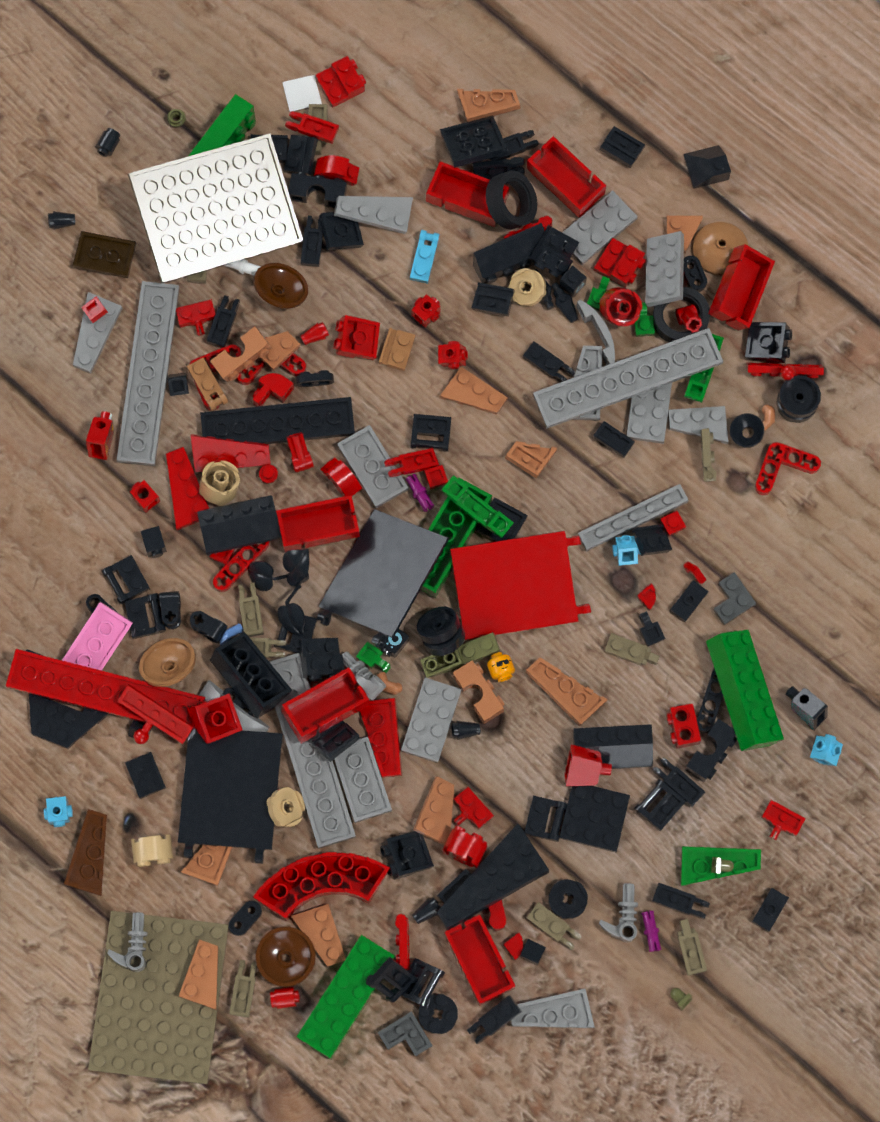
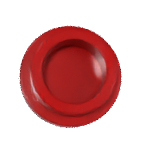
M264 465L259 471V477L264 483H273L278 477V471L273 465Z

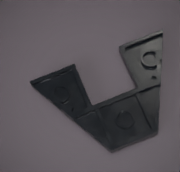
M28 649L26 650L27 652H31V653L38 654V653L33 652V651H31V650H28ZM29 693L31 734L66 749L73 746L78 739L86 735L96 724L98 725L109 714L89 708H84L83 712H80L46 697Z

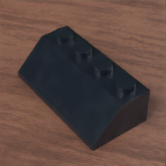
M542 223L474 252L473 267L481 283L491 284L497 278L503 275L505 277L510 276L515 270L528 268L531 263L535 262L530 256L545 231Z
M272 495L197 512L207 555L282 538Z
M245 632L216 648L210 658V662L257 719L271 711L292 692L289 685Z
M652 724L573 729V745L599 751L602 763L611 764L612 769L653 767Z

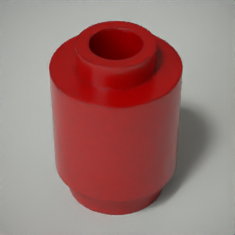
M287 987L270 992L272 1008L296 1007L297 1002H300L299 990H295L294 987Z

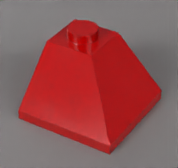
M230 693L187 708L194 728L207 744L242 731Z

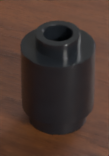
M107 128L106 131H103L95 146L100 155L107 157V155L111 156L120 141L119 132L112 128Z

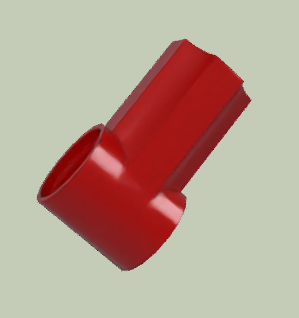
M694 304L675 310L679 325H684L692 333L699 331L702 321Z
M302 432L288 436L287 442L292 454L291 460L295 473L314 468Z

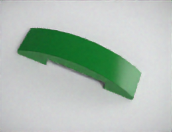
M712 334L720 352L724 338ZM714 367L691 375L684 397L702 403Z
M454 475L441 490L465 513L501 538L514 524L500 511L497 512L470 491L468 486Z

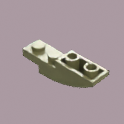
M492 632L462 644L450 654L444 656L431 655L420 661L426 677L430 678L457 670L472 660L474 663L484 660L485 657L501 650L495 634Z

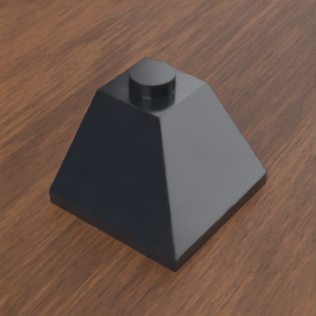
M719 145L683 154L693 189L729 180L731 169L727 156Z

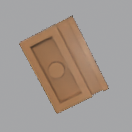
M389 328L379 364L405 371L416 335Z

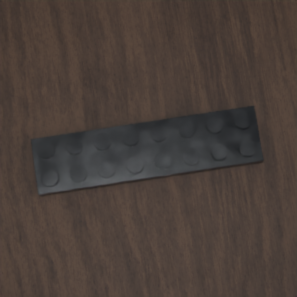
M351 397L200 412L202 436L224 440L232 439L239 442L274 444L287 442L288 436L301 432L304 440L351 436L355 434Z

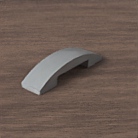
M582 300L577 301L576 308L584 323L593 322L606 347L602 350V357L606 365L615 363L613 339L604 320L590 305Z
M209 680L199 696L205 697L204 701L223 696L224 692ZM233 702L242 730L268 731L270 727L255 716H250Z

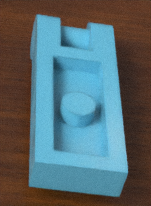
M421 230L410 280L428 284L439 241V233L430 234L425 230ZM425 240L432 241L431 246L425 245Z

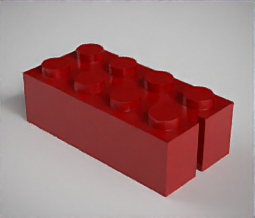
M554 136L541 147V151L538 150L527 160L526 169L578 218L605 194L606 185L595 174L591 179L592 171Z
M440 161L426 192V202L442 207L444 204L447 210L496 227L497 223L490 215L486 204V188L490 180L463 169L454 168V166ZM504 185L503 200L506 203L509 196V187Z
M746 244L734 247L728 262L731 265H728L725 269L708 313L720 321H725V324L738 331L750 328L775 263L774 260Z
M352 495L276 510L285 552L292 549H302L301 545L309 548L360 537Z
M349 667L282 704L281 712L301 744L316 736L317 730L321 733L368 706L369 698L360 685L357 686L358 682Z
M477 915L464 922L465 929L462 930V926L459 924L445 931L444 935L479 1006L515 989L516 986L509 971L506 970L503 973L502 970L506 968V965L481 915Z

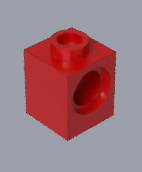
M145 480L141 483L137 482L131 487V497L145 513L160 502L159 496ZM142 492L149 493L148 497L144 499L139 498V495Z

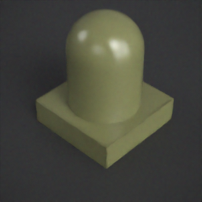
M712 857L711 873H720V871L730 872L733 870L734 864L732 861L722 860L720 857Z
M673 988L670 992L671 997L678 1003V1008L681 1011L693 1000L689 993L686 995L679 988Z

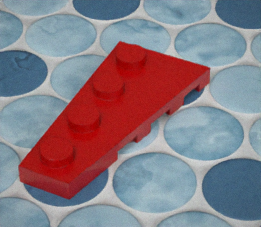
M191 434L195 472H203L205 466L213 461L214 463L227 461L236 468L271 465L269 444L247 441L239 442L232 439L224 440Z
M184 447L166 454L177 530L199 522L197 512L209 509L206 499L199 492L200 485Z
M389 698L369 701L368 706L360 710L381 776L383 778L402 776L396 699Z

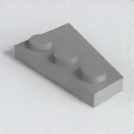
M725 406L668 410L669 430L701 437L700 430L709 428V432H713V440L728 444Z

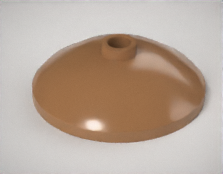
M710 223L704 226L695 236L693 256L699 259L704 271L713 275L723 276L726 267L731 265L728 262L734 247L743 244L748 245V241L744 233L730 223ZM719 242H724L725 246H720Z
M164 639L146 650L140 660L139 671L142 678L150 685L157 687L170 686L183 680L192 671L196 661V654L191 644L183 639Z

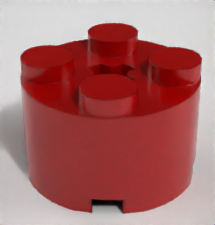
M615 287L609 289L599 301L601 315L611 324L630 326L640 317L642 301L638 294L632 290Z
M455 825L442 852L447 856L451 853L454 860L477 868L488 846L482 836L476 833L470 835L466 833L464 828Z

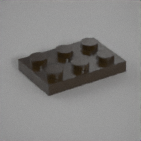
M81 231L73 268L128 278L136 241Z

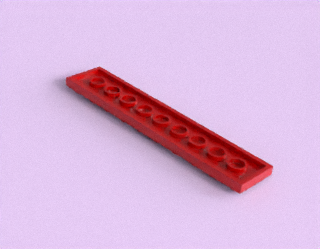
M19 649L15 650L6 682L7 688L144 723L147 720L117 702L128 684L191 725L193 723L187 708L202 703L205 700L203 696L168 687L153 686L144 681Z

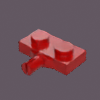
M212 299L176 308L180 328L195 326L198 336H201L199 329H201L202 335L205 334L203 324L214 320L216 315Z
M469 787L453 799L461 811V814L453 820L457 826L467 819L480 829L494 817Z
M770 800L761 817L774 826L769 835L771 839L774 836L773 840H777L781 831H786L796 837L806 819L773 800Z

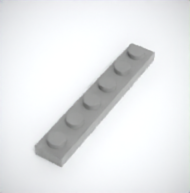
M678 484L579 532L578 535L585 550L588 551L688 503L689 500L681 485Z

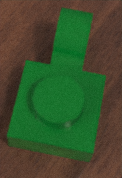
M603 276L599 288H592L587 304L593 309L600 311L599 301L606 293L610 278Z
M642 302L640 317L634 323L636 337L655 335L653 315L647 316V305L645 302Z
M368 641L356 655V658L359 661H363L370 669L376 665L380 670L387 673L391 668L390 664L381 658L383 652Z

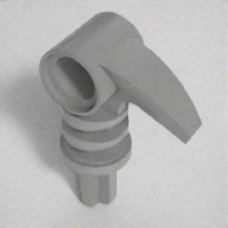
M349 652L343 653V664L351 669L356 681L363 688L368 698L374 700L387 687L386 684L378 676L373 675L367 667H364L363 661L357 662Z
M631 883L623 884L622 902H618V906L622 908V911H619V914L622 915L619 918V925L614 926L603 920L599 922V925L609 935L626 943L633 941L637 935V928L634 925V922L637 921L634 915L637 912L634 911V908L638 907V903L634 902L635 886ZM630 928L633 931V936L625 937L622 930Z
M135 912L132 915V931H128L127 934L131 937V940H128V943L131 944V947H128V953L123 956L112 950L107 952L116 963L134 972H140L146 966V960L142 956L143 951H146V948L143 947V944H146L143 937H146L148 932H144V913ZM135 957L141 958V964L138 967H132L131 961Z

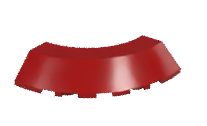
M326 852L307 856L281 868L258 889L253 898L286 921L305 903L326 895H348L369 904L380 888L390 867L369 857L354 853Z

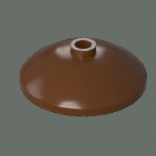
M268 263L261 266L255 273L253 280L255 290L270 305L289 309L300 306L306 300L308 295L307 282L294 268L281 263Z
M279 927L271 930L261 939L256 950V964L259 972L268 982L276 986L291 987L303 982L310 975L315 965L316 954L312 941L304 932L293 927ZM284 955L290 956L288 962L283 961Z

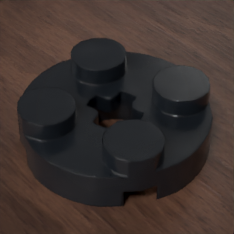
M569 879L557 882L553 885L548 896L550 909L556 916L562 919L577 918L584 912L587 906L588 894L581 883ZM565 894L573 896L572 904L569 905V903L563 902Z
M444 994L431 995L427 1008L419 1007V1022L427 1032L445 1034L452 1030L458 1019L457 1006L450 997ZM435 1009H437L438 1011L442 1010L444 1012L442 1014V1019L439 1020V1018H433V1015L435 1014Z

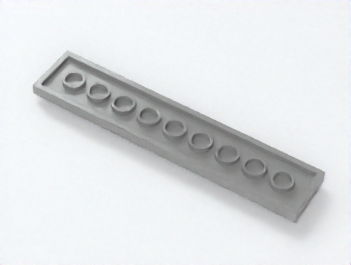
M142 281L117 462L155 466L180 290L179 285Z
M707 328L533 393V396L548 429L723 364V359L710 329Z
M296 653L270 661L271 665L292 689V692L275 708L318 849L355 838L356 835L333 761L330 762L312 745L311 740L316 736L301 744L281 712L282 704L310 689L307 678H303L300 654Z

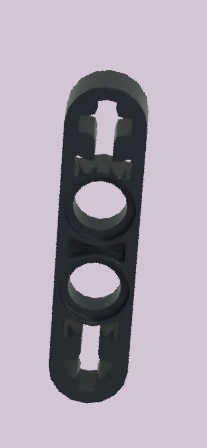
M715 668L712 670L697 717V724L701 733H708L712 729L723 697L722 690L719 693H714L711 690L713 683H719ZM713 701L716 705L715 710H707L705 703ZM705 714L713 715V718L709 716L707 721L710 727L702 728V724L699 721L703 722Z

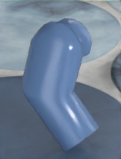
M237 624L225 630L220 639V646L244 631L242 625Z

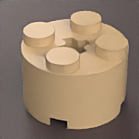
M227 461L210 462L202 472L200 494L212 504L225 506L237 495L240 483L238 469Z
M161 835L138 838L139 842H136V839H131L133 860L139 867L151 866L153 861H157V864H168L170 859H173L171 835H166V839H163Z

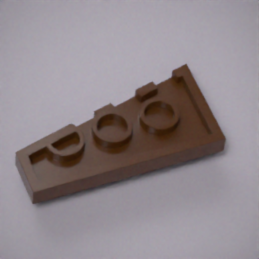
M88 809L64 885L102 896L106 814Z

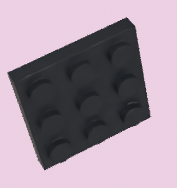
M493 116L440 129L441 137L454 168L508 154L507 146Z
M572 786L559 839L617 853L630 795L595 786Z

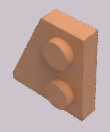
M703 216L666 217L667 234L679 231L684 234V253L688 250L702 222Z
M288 331L267 337L265 339L272 348L269 349V353L260 359L275 371L301 345Z
M516 441L506 454L505 459L537 479L556 453L557 448H543L538 444L529 445L525 442Z

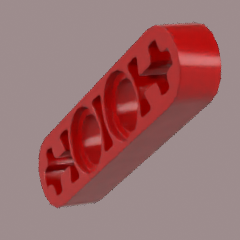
M270 541L265 542L264 545L259 544L257 547L258 552L251 545L242 547L214 577V588L219 592L229 590L248 570V566L267 550ZM248 550L252 551L254 554L253 558L245 560L243 553ZM233 564L240 566V571L237 574L230 572V567ZM227 572V574L233 579L230 580V578L228 577L225 580L226 586L221 585L219 587L218 580H224L226 578V574L224 573Z

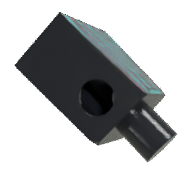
M794 686L788 689L785 695L792 700L791 709L808 726L815 730L827 718L828 706L806 688H803L800 692Z

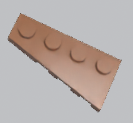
M542 658L536 660L526 670V673L579 727L608 700L594 693L589 687H584L576 682L577 680L571 676L568 677L563 674L560 669Z

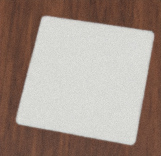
M314 75L283 82L290 112L309 108V104H322Z

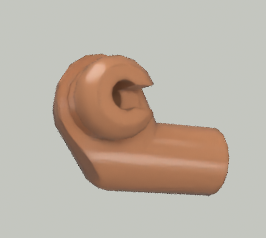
M765 405L762 408L764 431L775 422V409L770 405Z
M385 672L376 675L386 684L387 687L383 690L385 693L396 695L402 691V685L398 682L388 681Z

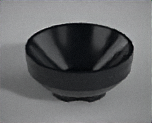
M741 414L732 421L730 436L740 447H754L763 439L764 424L754 414ZM752 428L754 430L753 436L745 438L743 436L744 429Z

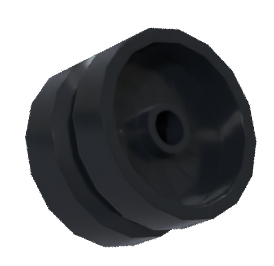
M797 375L791 380H786L777 396L776 405L779 413L790 422L801 423L809 420L814 416L821 401L819 386L807 376Z
M446 606L430 609L420 617L416 625L417 632L423 640L426 650L435 656H444L454 652L465 640V631L459 622L456 612Z

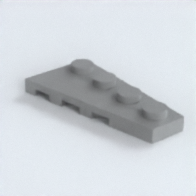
M338 196L334 216L405 234L408 228L413 197Z
M88 292L86 303L97 295ZM97 296L108 313L94 323L90 321L85 312L83 313L73 361L74 367L90 374L123 309L121 305Z
M583 345L574 377L602 367V346ZM600 409L577 417L575 420H600Z
M586 989L517 1004L522 1012L511 1020L512 1027L595 1028Z

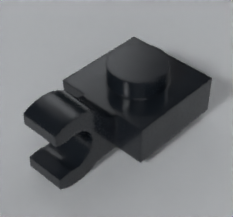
M647 611L641 613L639 619L644 627L640 629V633L646 646L650 647L665 640L666 638L658 621L652 623Z

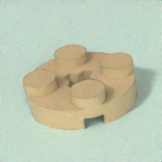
M524 268L512 275L508 288L515 290L513 300L521 306H533L546 295V282L539 272ZM525 283L532 285L530 291L528 292L526 290L523 291V288H525Z
M289 787L280 788L274 791L271 797L267 799L269 815L276 826L292 827L302 820L303 817L301 816L302 811H305V803L298 791H294ZM284 804L289 805L288 812L284 809Z

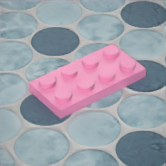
M100 602L62 661L102 671L133 622Z

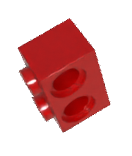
M693 703L670 707L666 718L668 725H672L673 732L670 733L672 744H676L677 749L699 745L701 738ZM683 713L686 716V720H677L676 714ZM684 731L689 733L690 739L683 740L680 737V733Z

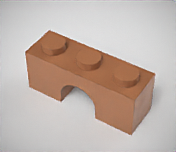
M255 326L240 337L245 345V351L241 356L232 357L229 352L224 350L210 361L225 381L235 380L242 370L252 367L255 360L266 356L269 353V349L272 348Z
M472 660L454 671L453 678L460 689H462V692L469 688H477L481 691L483 697L474 704L473 709L483 724L503 713V706L505 704L499 695L496 697L493 693L494 687L489 679L485 680L482 676L484 672L478 663L474 664Z

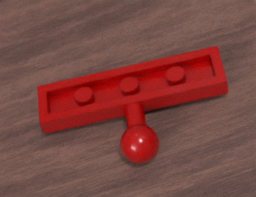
M746 363V370L752 376H762V373H769V376H781L784 380H791L794 376L800 374L807 375L809 378H818L819 375H824V367L822 365Z
M130 684L127 685L117 701L147 720L142 729H138L134 733V741L138 744H145L149 740L148 733L153 725L182 744L194 728L193 725Z

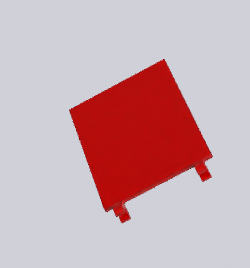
M564 530L451 548L465 640L480 638L492 632L498 635L579 622L578 614L591 613L589 603L577 606L575 601L567 547L580 545L579 535L566 538Z

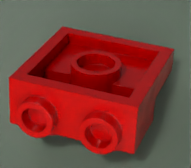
M348 56L332 63L330 68L315 75L332 108L365 92V78L362 74L358 75L356 62L354 59L350 60Z
M612 238L595 265L594 271L626 288L629 283L632 285L636 279L637 274L635 273L637 269L643 268L646 259H644L645 253L630 244L627 246Z
M344 315L337 321L335 330L338 331V338H335L333 348L337 349L336 355L350 358L357 356L375 360L377 357L380 323Z

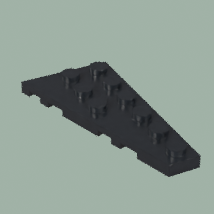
M519 824L507 834L437 911L438 917L447 930L549 873L548 867Z

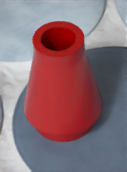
M317 322L300 336L303 343L307 345L326 339L329 336V332L323 322Z

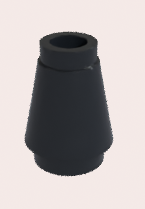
M56 211L48 213L49 228H54L55 230L75 225V214Z
M456 721V723L451 724L452 737L460 740L480 735V723Z
M434 897L428 898L412 916L420 924L437 916V911L441 906Z

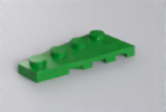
M682 846L681 886L761 869V849ZM712 857H720L722 860L732 861L734 864L733 870L730 872L720 871V873H711Z

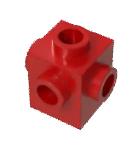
M426 294L423 298L420 297L416 300L414 307L411 309V316L426 328L431 321L435 322L440 317V302L435 297H430Z
M449 341L448 344L438 345V364L448 367V369H459V366H466L468 351L465 346L459 344L458 341Z

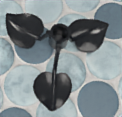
M292 549L285 552L282 559L283 566L290 573L282 576L273 577V567L267 562L255 561L248 566V573L252 583H255V587L258 590L268 591L273 587V581L287 578L289 585L295 586V589L285 601L286 606L283 605L278 608V619L281 625L289 632L297 635L304 634V612L298 604L290 603L296 592L301 589V584L309 579V549Z

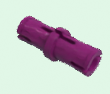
M412 474L413 477L411 475L408 476L405 481L410 486L414 499L418 500L423 511L427 512V508L429 510L433 509L435 505L430 500L426 487L422 486L417 475Z
M654 911L641 913L649 952L662 950Z

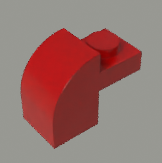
M327 155L317 158L314 176L321 175L326 179L332 180L339 178L347 182V184L354 186L357 184L360 167L349 163V159L345 157Z
M269 373L262 376L258 380L261 389L258 388L252 396L253 404L256 407L263 406L270 395L284 403L294 390V383L277 373Z
M335 457L320 469L343 496H353L362 489V486L351 470Z

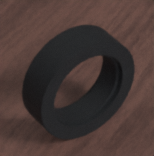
M508 171L494 176L489 181L486 188V204L490 215L498 225L505 229H516L533 221L537 212V196L526 176L518 171ZM506 183L511 185L518 194L520 200V213L518 217L512 215L504 203L503 187Z
M683 287V300L694 304L699 312L702 321L699 331L707 329L710 315L708 314L710 308L707 300L695 289ZM669 303L654 307V328L662 339L672 342L694 334L690 330L686 332L675 331L666 324L663 311Z

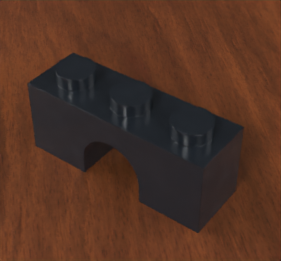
M302 172L292 173L288 192L291 201L307 203L308 196L312 192L320 191L325 195V206L335 208L338 196H346L347 182L339 178H334L333 180L326 179L321 175L313 177L307 176V174Z
M718 719L706 737L714 744L715 752L711 755H704L696 751L685 770L702 782H705L707 778L711 780L717 771L714 767L718 762L722 764L728 755L725 753L728 746L732 748L737 741L734 729Z

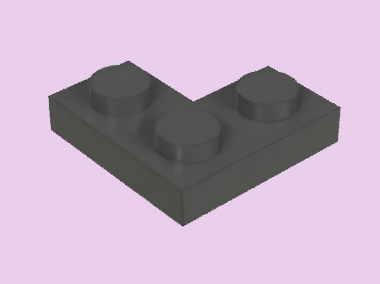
M735 572L718 583L728 598L713 609L723 625H726L756 605L755 600Z
M412 1011L378 1032L388 1050L406 1040L415 1057L432 1047L431 1042Z

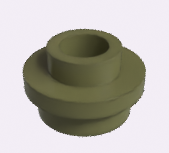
M173 109L168 113L167 120L171 126L180 127L185 123L186 117L182 110ZM175 117L180 118L178 121L173 120Z

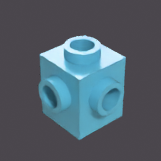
M624 535L615 537L616 545H612L613 556H617L619 566L638 564V554L640 552L635 536Z
M825 734V737L816 736L810 758L823 765L837 766L843 744L838 742L835 736Z
M67 797L47 798V808H44L45 820H48L49 824L54 827H63L65 823H70V817H73L72 805L68 804Z

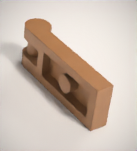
M204 358L187 366L211 411L217 409L216 407L220 404L228 403L225 394ZM217 394L218 397L212 400L211 397Z

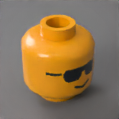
M502 652L491 655L492 659L487 662L491 678L498 680V682L511 679L515 668L510 655L502 654Z

